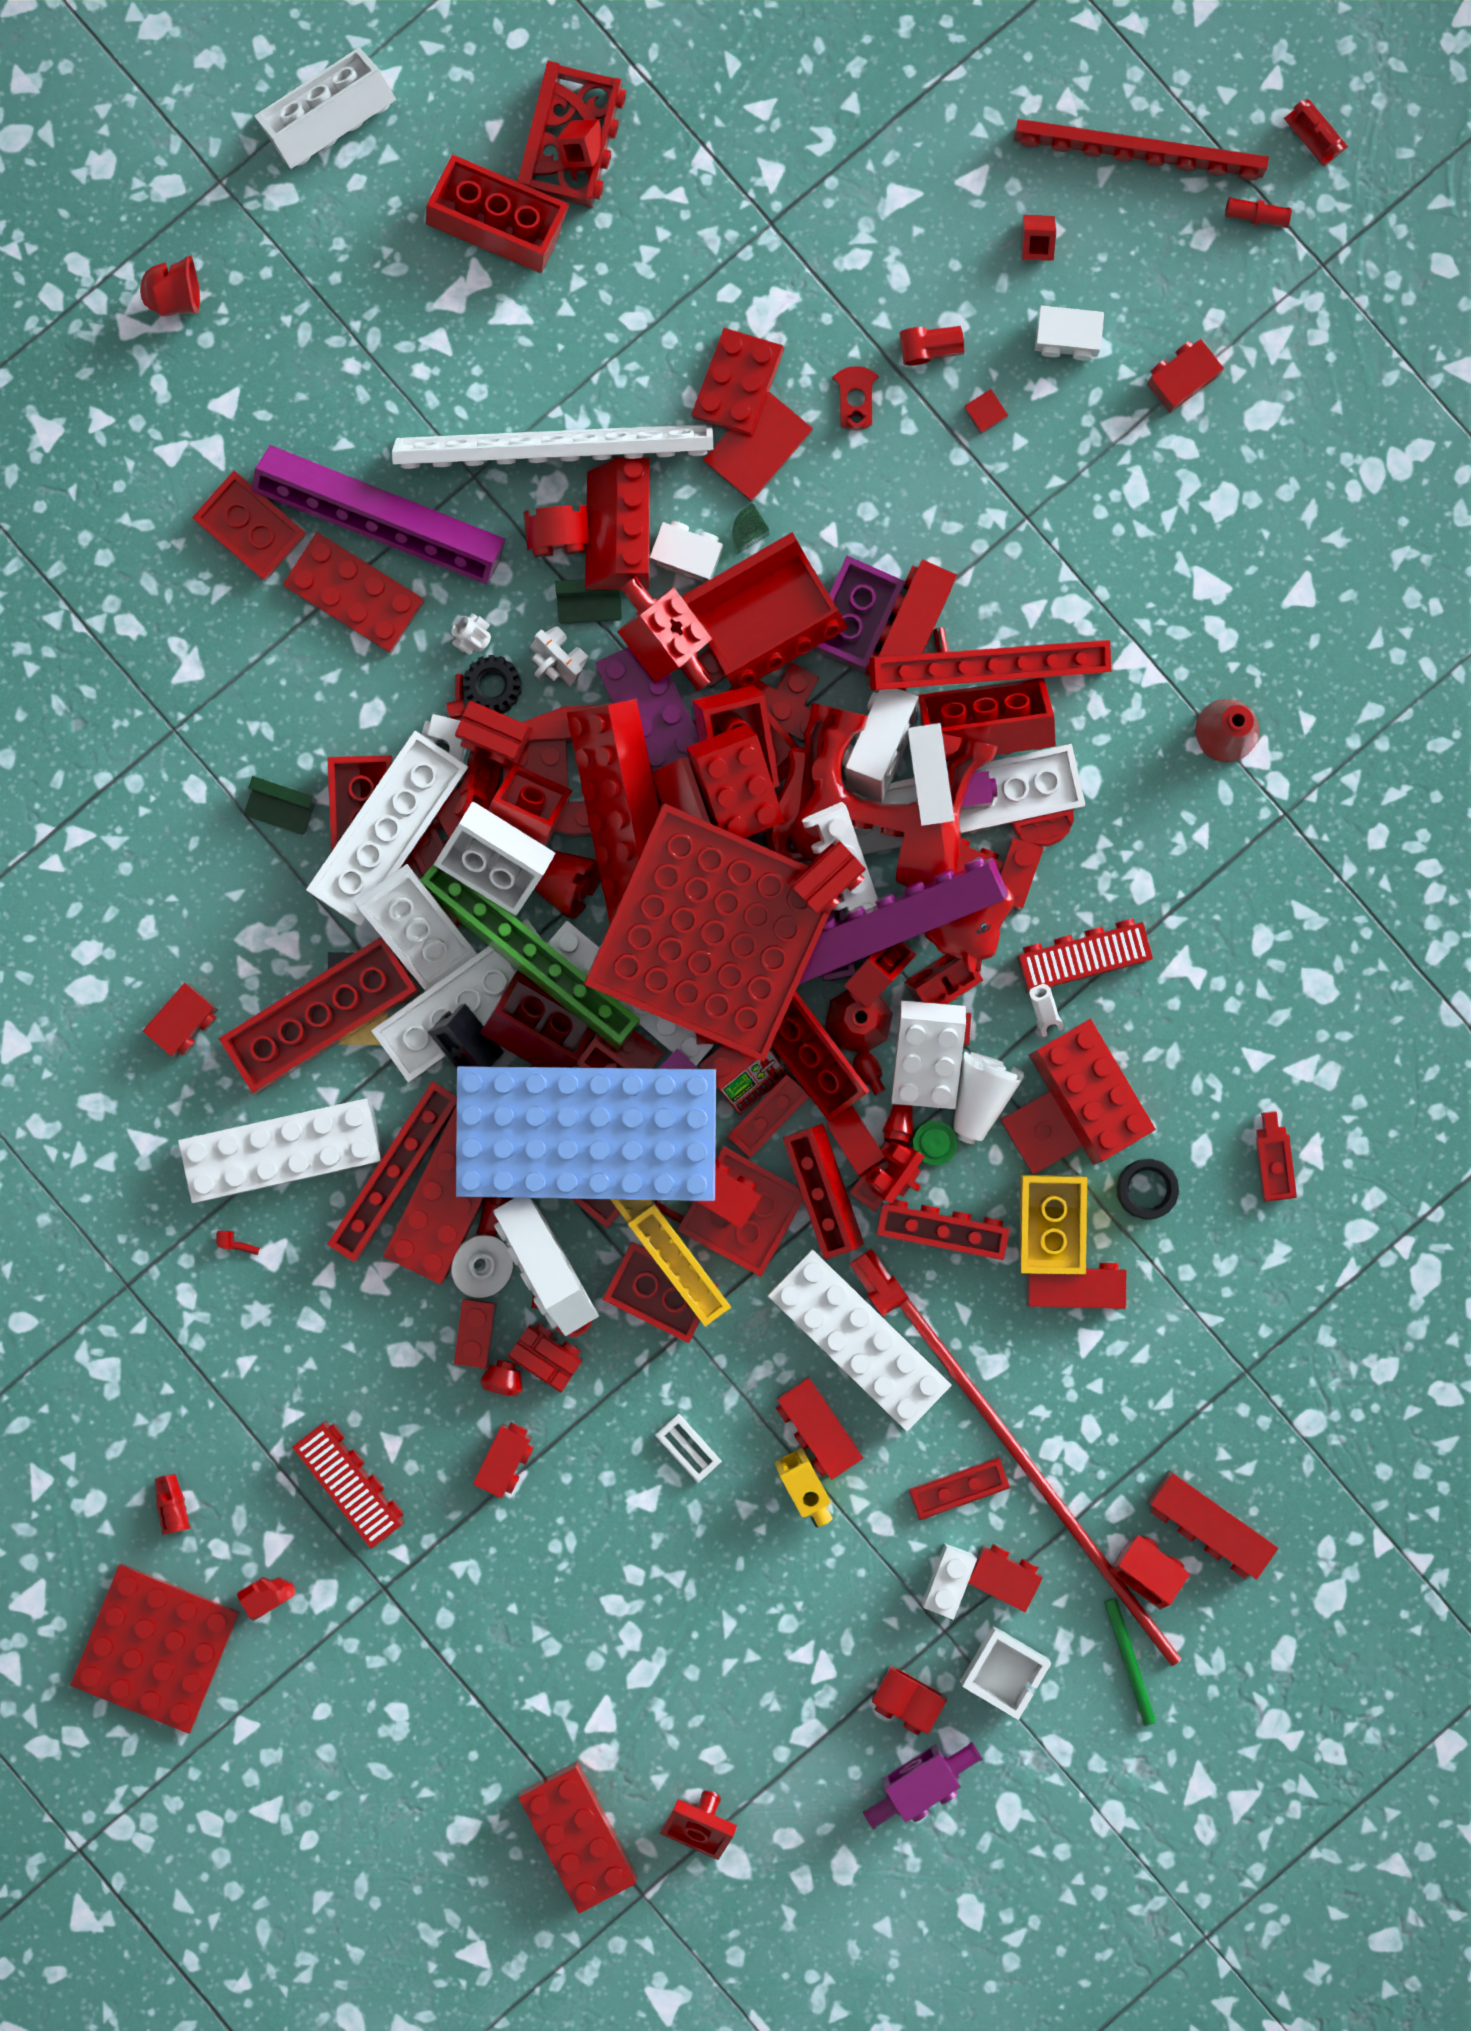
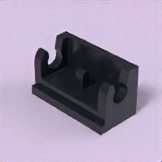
M466 1003L460 1005L453 1014L450 1011L446 1012L434 1027L428 1031V1034L456 1069L458 1066L492 1067L504 1052L498 1044L480 1034L484 1026Z

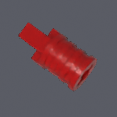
M176 1474L155 1478L156 1508H158L162 1535L191 1529L186 1512L187 1507L184 1502L185 1497L180 1489Z

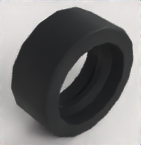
M1155 1159L1137 1160L1127 1165L1119 1175L1116 1185L1117 1198L1123 1209L1132 1216L1141 1219H1157L1169 1213L1176 1204L1179 1195V1183L1174 1171L1164 1162ZM1144 1170L1157 1172L1166 1183L1167 1192L1165 1198L1159 1205L1153 1208L1138 1206L1133 1202L1129 1194L1131 1179L1135 1174Z

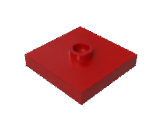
M1050 1091L1000 1119L1032 1175L1082 1147Z

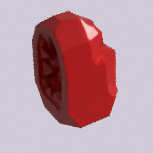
M262 1577L239 1591L237 1596L249 1618L255 1621L292 1598L296 1594V1588L292 1582L281 1577L276 1579Z

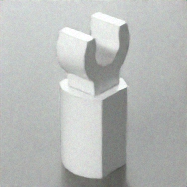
M1045 984L1031 988L1029 994L1037 1018L1036 1024L1042 1036H1048L1046 1029L1052 1024H1056L1059 1031L1063 1030L1064 1025L1058 1015L1051 988Z

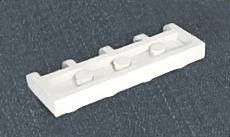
M840 802L802 820L804 827L809 828L816 825L821 841L811 846L813 853L823 852L835 839H838L866 868L861 874L864 880L852 891L846 888L840 894V902L833 910L845 908L847 913L860 906H864L865 910L876 906L875 901L878 900L846 805Z

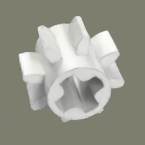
M471 613L470 617L461 616L456 620L451 630L452 635L456 637L452 644L468 655H471L473 651L476 653L483 651L491 639L490 633L486 631L490 624Z

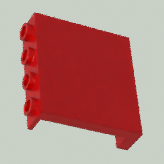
M793 532L682 595L687 606L712 638L708 644L734 690L751 686L755 681L773 671L779 670L783 665L800 655L808 653L812 648L828 639L836 637L840 632L848 628Z

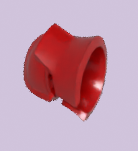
M192 255L186 256L179 262L172 264L169 272L165 262L151 267L143 275L140 284L141 299L144 305L157 315L167 317L187 313L199 314L200 290Z

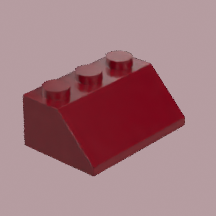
M516 971L480 1034L536 1067L573 1068L578 1062L593 1030L527 976Z

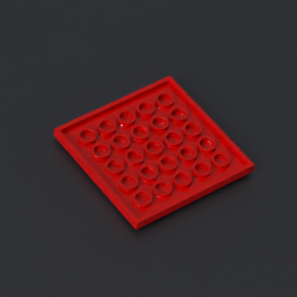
M662 803L590 967L584 985L764 1062L830 912L825 914L822 911L816 914L789 885L807 867L806 865Z

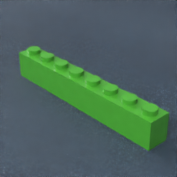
M432 865L420 879L444 910L617 1051L638 1027L640 1019L614 997L584 985L587 975L507 910L435 865Z

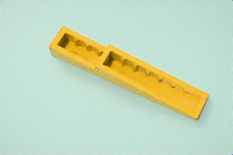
M610 1199L705 1327L731 1308L730 1304L653 1200Z

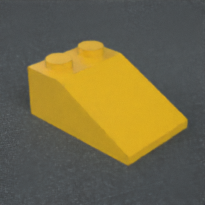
M1020 1175L1021 1273L1086 1274L1087 1177L1080 1175Z

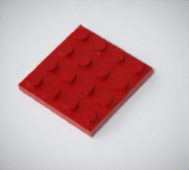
M120 1564L70 1686L190 1734L240 1612Z

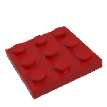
M723 1146L716 1160L730 1168L727 1173L730 1177L737 1180L741 1175L757 1185L753 1191L762 1196L742 1229L697 1201H693L677 1231L762 1277L800 1208L803 1197L800 1188Z

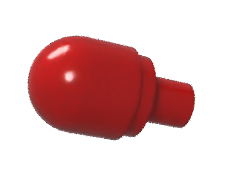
M869 1052L857 1054L853 1060V1069L865 1085L869 1084L874 1096L884 1092L886 1089L880 1080V1077L883 1076L882 1068L876 1057Z

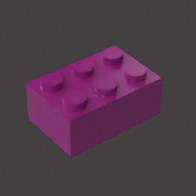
M847 555L829 596L838 608L848 628L840 632L836 637L826 640L811 650L865 674L866 667L870 661L869 657L872 656L877 648L879 638L890 619L893 607L903 590L905 581Z

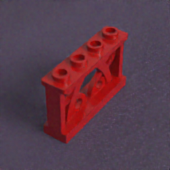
M547 60L517 182L554 198L593 208L595 199L600 200L603 192L604 181L600 180L602 169H608L612 151L607 150L610 138L615 139L618 131L619 120H615L617 108L623 109L627 90L622 89V79L561 66L560 63ZM562 79L583 84V86L576 95L567 87L559 84V81ZM596 88L602 89L608 96L607 104L603 108H598L594 104L599 96L590 98L586 104L582 99L587 92ZM567 103L571 106L562 117L556 116L553 112L556 106H562L564 111L566 110ZM576 112L582 120H596L605 117L601 132L600 153L594 166L564 168L556 137L547 133L548 127L566 124L573 118ZM547 146H554L557 150L558 160L553 161V154L551 156L544 155V149ZM570 170L572 178L577 182L576 175L579 172L587 173V184L581 189L569 187L564 179V171ZM558 173L560 186L537 181L535 177Z

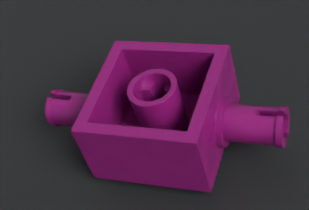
M970 1742L969 1745L950 1757L944 1756L937 1744L884 1776L882 1781L887 1797L869 1809L864 1810L863 1814L873 1830L896 1814L901 1815L905 1823L911 1819L913 1822H917L930 1813L928 1808L940 1801L941 1805L954 1799L958 1795L956 1790L961 1788L958 1774L975 1763L982 1761L983 1758L973 1742Z

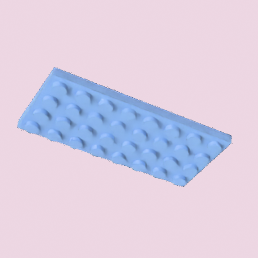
M457 1067L456 1197L715 1200L716 1069Z

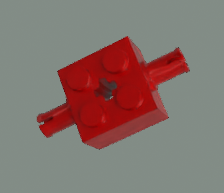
M637 576L627 581L620 587V590L624 592L637 611L635 612L636 615L622 626L617 633L655 683L676 669H681L696 691L704 688L713 680L696 658L697 652L712 639L704 626L699 622L674 587L657 599L656 597L652 599Z

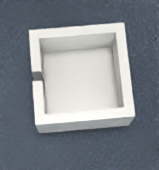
M992 1625L962 1676L960 1683L965 1689L1019 1720L1033 1696L1031 1690L1026 1687L1027 1682L1029 1681L1030 1685L1037 1689L1051 1662L1047 1657Z

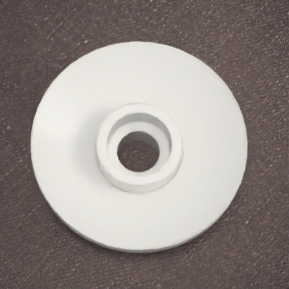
M490 1235L474 1236L463 1242L451 1263V1276L457 1288L464 1294L474 1298H485L499 1292L509 1281L513 1270V1260L507 1251L508 1247L506 1244ZM482 1259V1265L479 1268H474L476 1260Z

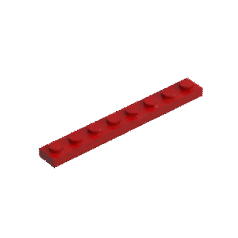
M1023 119L1017 120L1013 141H1020V144L1025 147H1038L1040 144L1051 146L1052 150L1058 152H1069L1070 149L1080 150L1086 156L1113 155L1114 159L1124 162L1139 159L1145 160V163L1151 166H1163L1166 163L1176 165V168L1184 171H1193L1195 168L1208 170L1209 174L1223 176L1226 173L1239 174V178L1244 180H1257L1258 177L1263 178L1269 156Z
M1110 640L869 657L871 690L1112 672Z

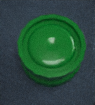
M929 1121L919 1126L912 1138V1148L925 1156L921 1162L931 1166L942 1165L950 1161L955 1155L958 1146L954 1130L946 1123L940 1121Z

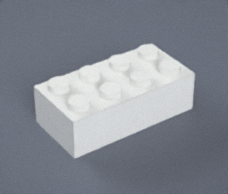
M514 1198L493 1210L498 1220L494 1227L501 1239L506 1242L510 1257L515 1265L519 1266L522 1272L520 1275L524 1283L535 1296V1304L541 1314L545 1315L551 1327L554 1329L558 1326L563 1334L567 1336L599 1317L549 1223L532 1198Z

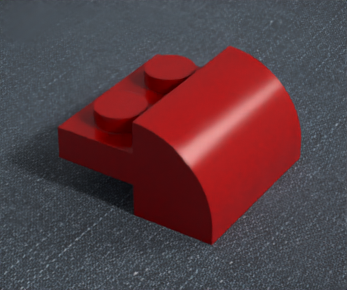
M635 1031L618 1051L597 1035L583 1052L575 1066L578 1068L653 1069L664 1052Z

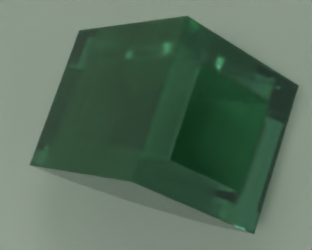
M753 502L740 511L733 524L732 541L737 555L769 536L770 529Z

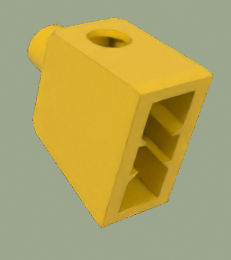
M801 1447L775 1461L779 1476L802 1518L810 1516L816 1528L830 1522L832 1516L826 1506L831 1501L803 1448ZM812 1492L810 1495L804 1496L806 1493Z

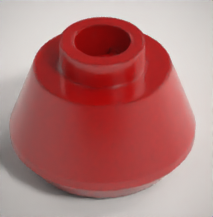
M498 1359L496 1365H489L480 1379V1384L487 1391L517 1397L523 1391L521 1371L515 1369L516 1363Z

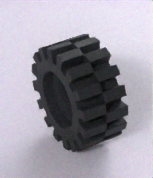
M489 655L486 658L483 656L479 657L477 662H472L469 665L470 668L468 671H465V679L463 681L464 693L468 701L471 700L498 713L505 710L509 711L513 704L516 705L518 696L521 695L522 683L518 671L510 661L508 662L501 656ZM490 673L500 675L505 682L503 692L496 697H488L480 689L482 678Z

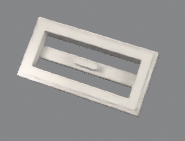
M677 1414L665 1427L655 1434L697 1483L722 1462L680 1414ZM679 1423L712 1460L709 1465L674 1426ZM668 1432L675 1437L702 1467L703 1470L700 1473L692 1467L666 1438L665 1435Z

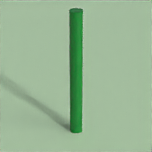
M1117 1599L1106 1600L1104 1604L1144 1726L1154 1724L1156 1719Z

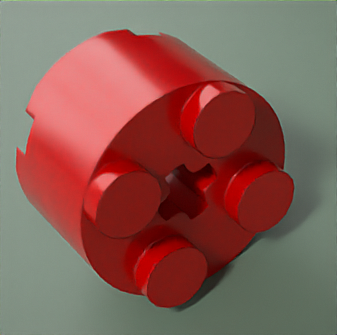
M572 505L537 508L536 515L534 516L530 515L529 510L523 512L527 551H533L535 557L554 556L553 550L565 549L567 555L585 553V546L590 544L586 505H580V511L575 512L574 509L572 510Z

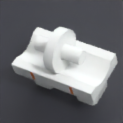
M558 626L553 627L547 632L541 629L534 636L535 640L529 647L536 654L531 660L539 666L534 675L541 679L547 674L553 681L560 677L571 687L583 670L582 668L589 658L588 655L577 647L567 655L560 648L566 642L567 637Z

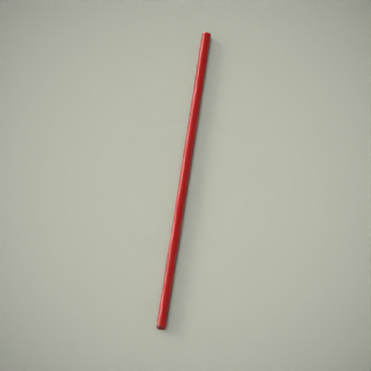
M910 1299L899 1305L903 1313L1171 1666L1176 1665L1182 1658L1126 1584L1109 1572L1111 1568L1110 1563Z

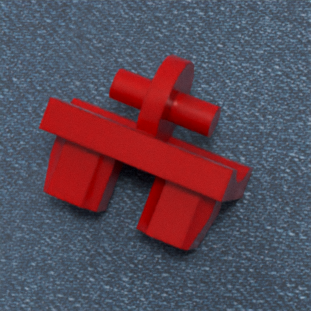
M893 1141L890 1142L884 1150L883 1156L889 1159L891 1164L885 1172L877 1166L872 1168L866 1176V1181L873 1187L872 1192L892 1204L898 1194L904 1197L909 1188L917 1192L920 1190L921 1186L915 1182V1179L921 1172L917 1167L925 1156L906 1144L902 1146Z

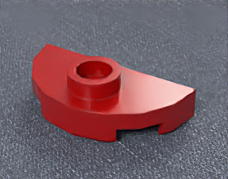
M1074 809L1011 822L1015 834L1022 841L1040 847H1050L1059 843L1069 833L1074 821Z

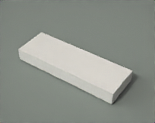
M941 723L908 728L921 826L954 821Z

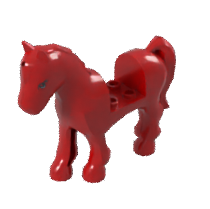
M812 703L810 720L803 733L805 739L804 747H793L788 751L790 762L789 774L777 796L784 823L766 829L765 838L768 849L797 862L804 860L812 862L820 853H813L811 846L821 841L816 825L805 828L802 820L843 802L847 807L853 827L873 830L875 825L881 827L880 833L903 837L896 870V882L907 888L922 881L925 886L934 882V877L946 870L952 869L953 873H956L961 838L959 820L964 796L973 774L978 768L994 760L998 746L966 739L964 754L950 762L947 767L954 821L921 826L918 798L916 802L909 804L878 803L862 800L844 787L841 773L844 752L853 736L865 729L868 716ZM942 734L945 758L959 751L963 738ZM791 841L793 842L794 847L797 851H793L792 849H790ZM1006 886L1008 895L1005 900L925 932V937L941 953L963 959L971 973L975 970L977 972L981 971L982 960L989 959L996 953L1000 937L999 929L1013 908L1014 897L1012 892Z

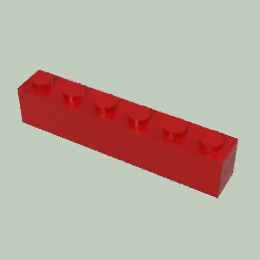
M431 1082L327 1243L328 1246L353 1262L360 1259L449 1121L457 1105V1096L438 1083Z

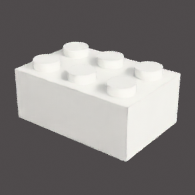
M900 689L879 690L878 693L875 691L872 693L867 706L870 712L865 729L855 735V738H858L854 749L848 748L842 763L845 766L843 777H846V789L881 803L909 742L908 728L915 727L918 722L919 696Z
M472 802L433 865L517 916L556 853L475 802Z
M901 1000L892 1077L891 1104L956 1109L966 1028L965 1006Z

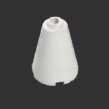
M964 1052L961 1061L953 1130L958 1133L957 1139L969 1144H975L976 1140H984L1024 1077L1022 1071L1012 1067L1011 1072H1009L1003 1065L1004 1062L974 1052H971L970 1055Z

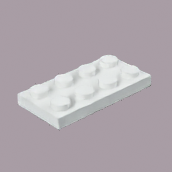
M408 864L355 901L358 909L425 991L477 955L474 947Z

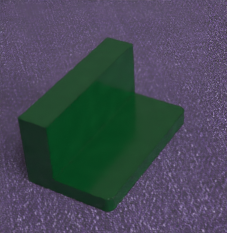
M585 579L555 581L558 621L560 624L620 621L622 619L620 590H585Z
M252 776L248 787L252 791L244 814L262 822L304 835L317 800L311 795Z

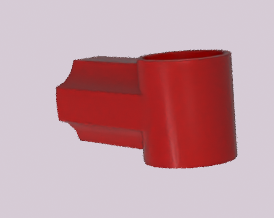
M961 326L927 330L926 327H913L899 332L903 364L907 366L925 364L935 358L964 355L965 352Z
M872 1248L849 1263L868 1292L866 1294L882 1317L909 1299L893 1275L890 1276Z

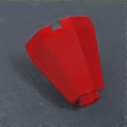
M847 989L830 1000L825 1028L839 1049L856 1053H867L888 1040L893 1013L881 994L867 1008L864 1004L856 1002L849 995V990ZM864 1013L866 1015L865 1023L860 1024L856 1022L855 1014Z

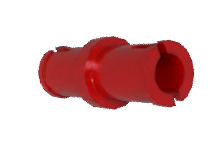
M1228 197L1225 217L1252 221L1253 225L1258 226L1260 223L1288 228L1292 209L1290 207L1285 208L1264 204V200L1259 199L1256 202Z

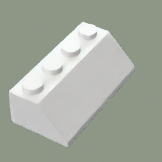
M358 47L254 116L282 159L292 169L295 166L306 163L313 154L322 148L332 146L339 137L348 131H354L361 127L363 122L374 114L384 112L397 99L379 68Z

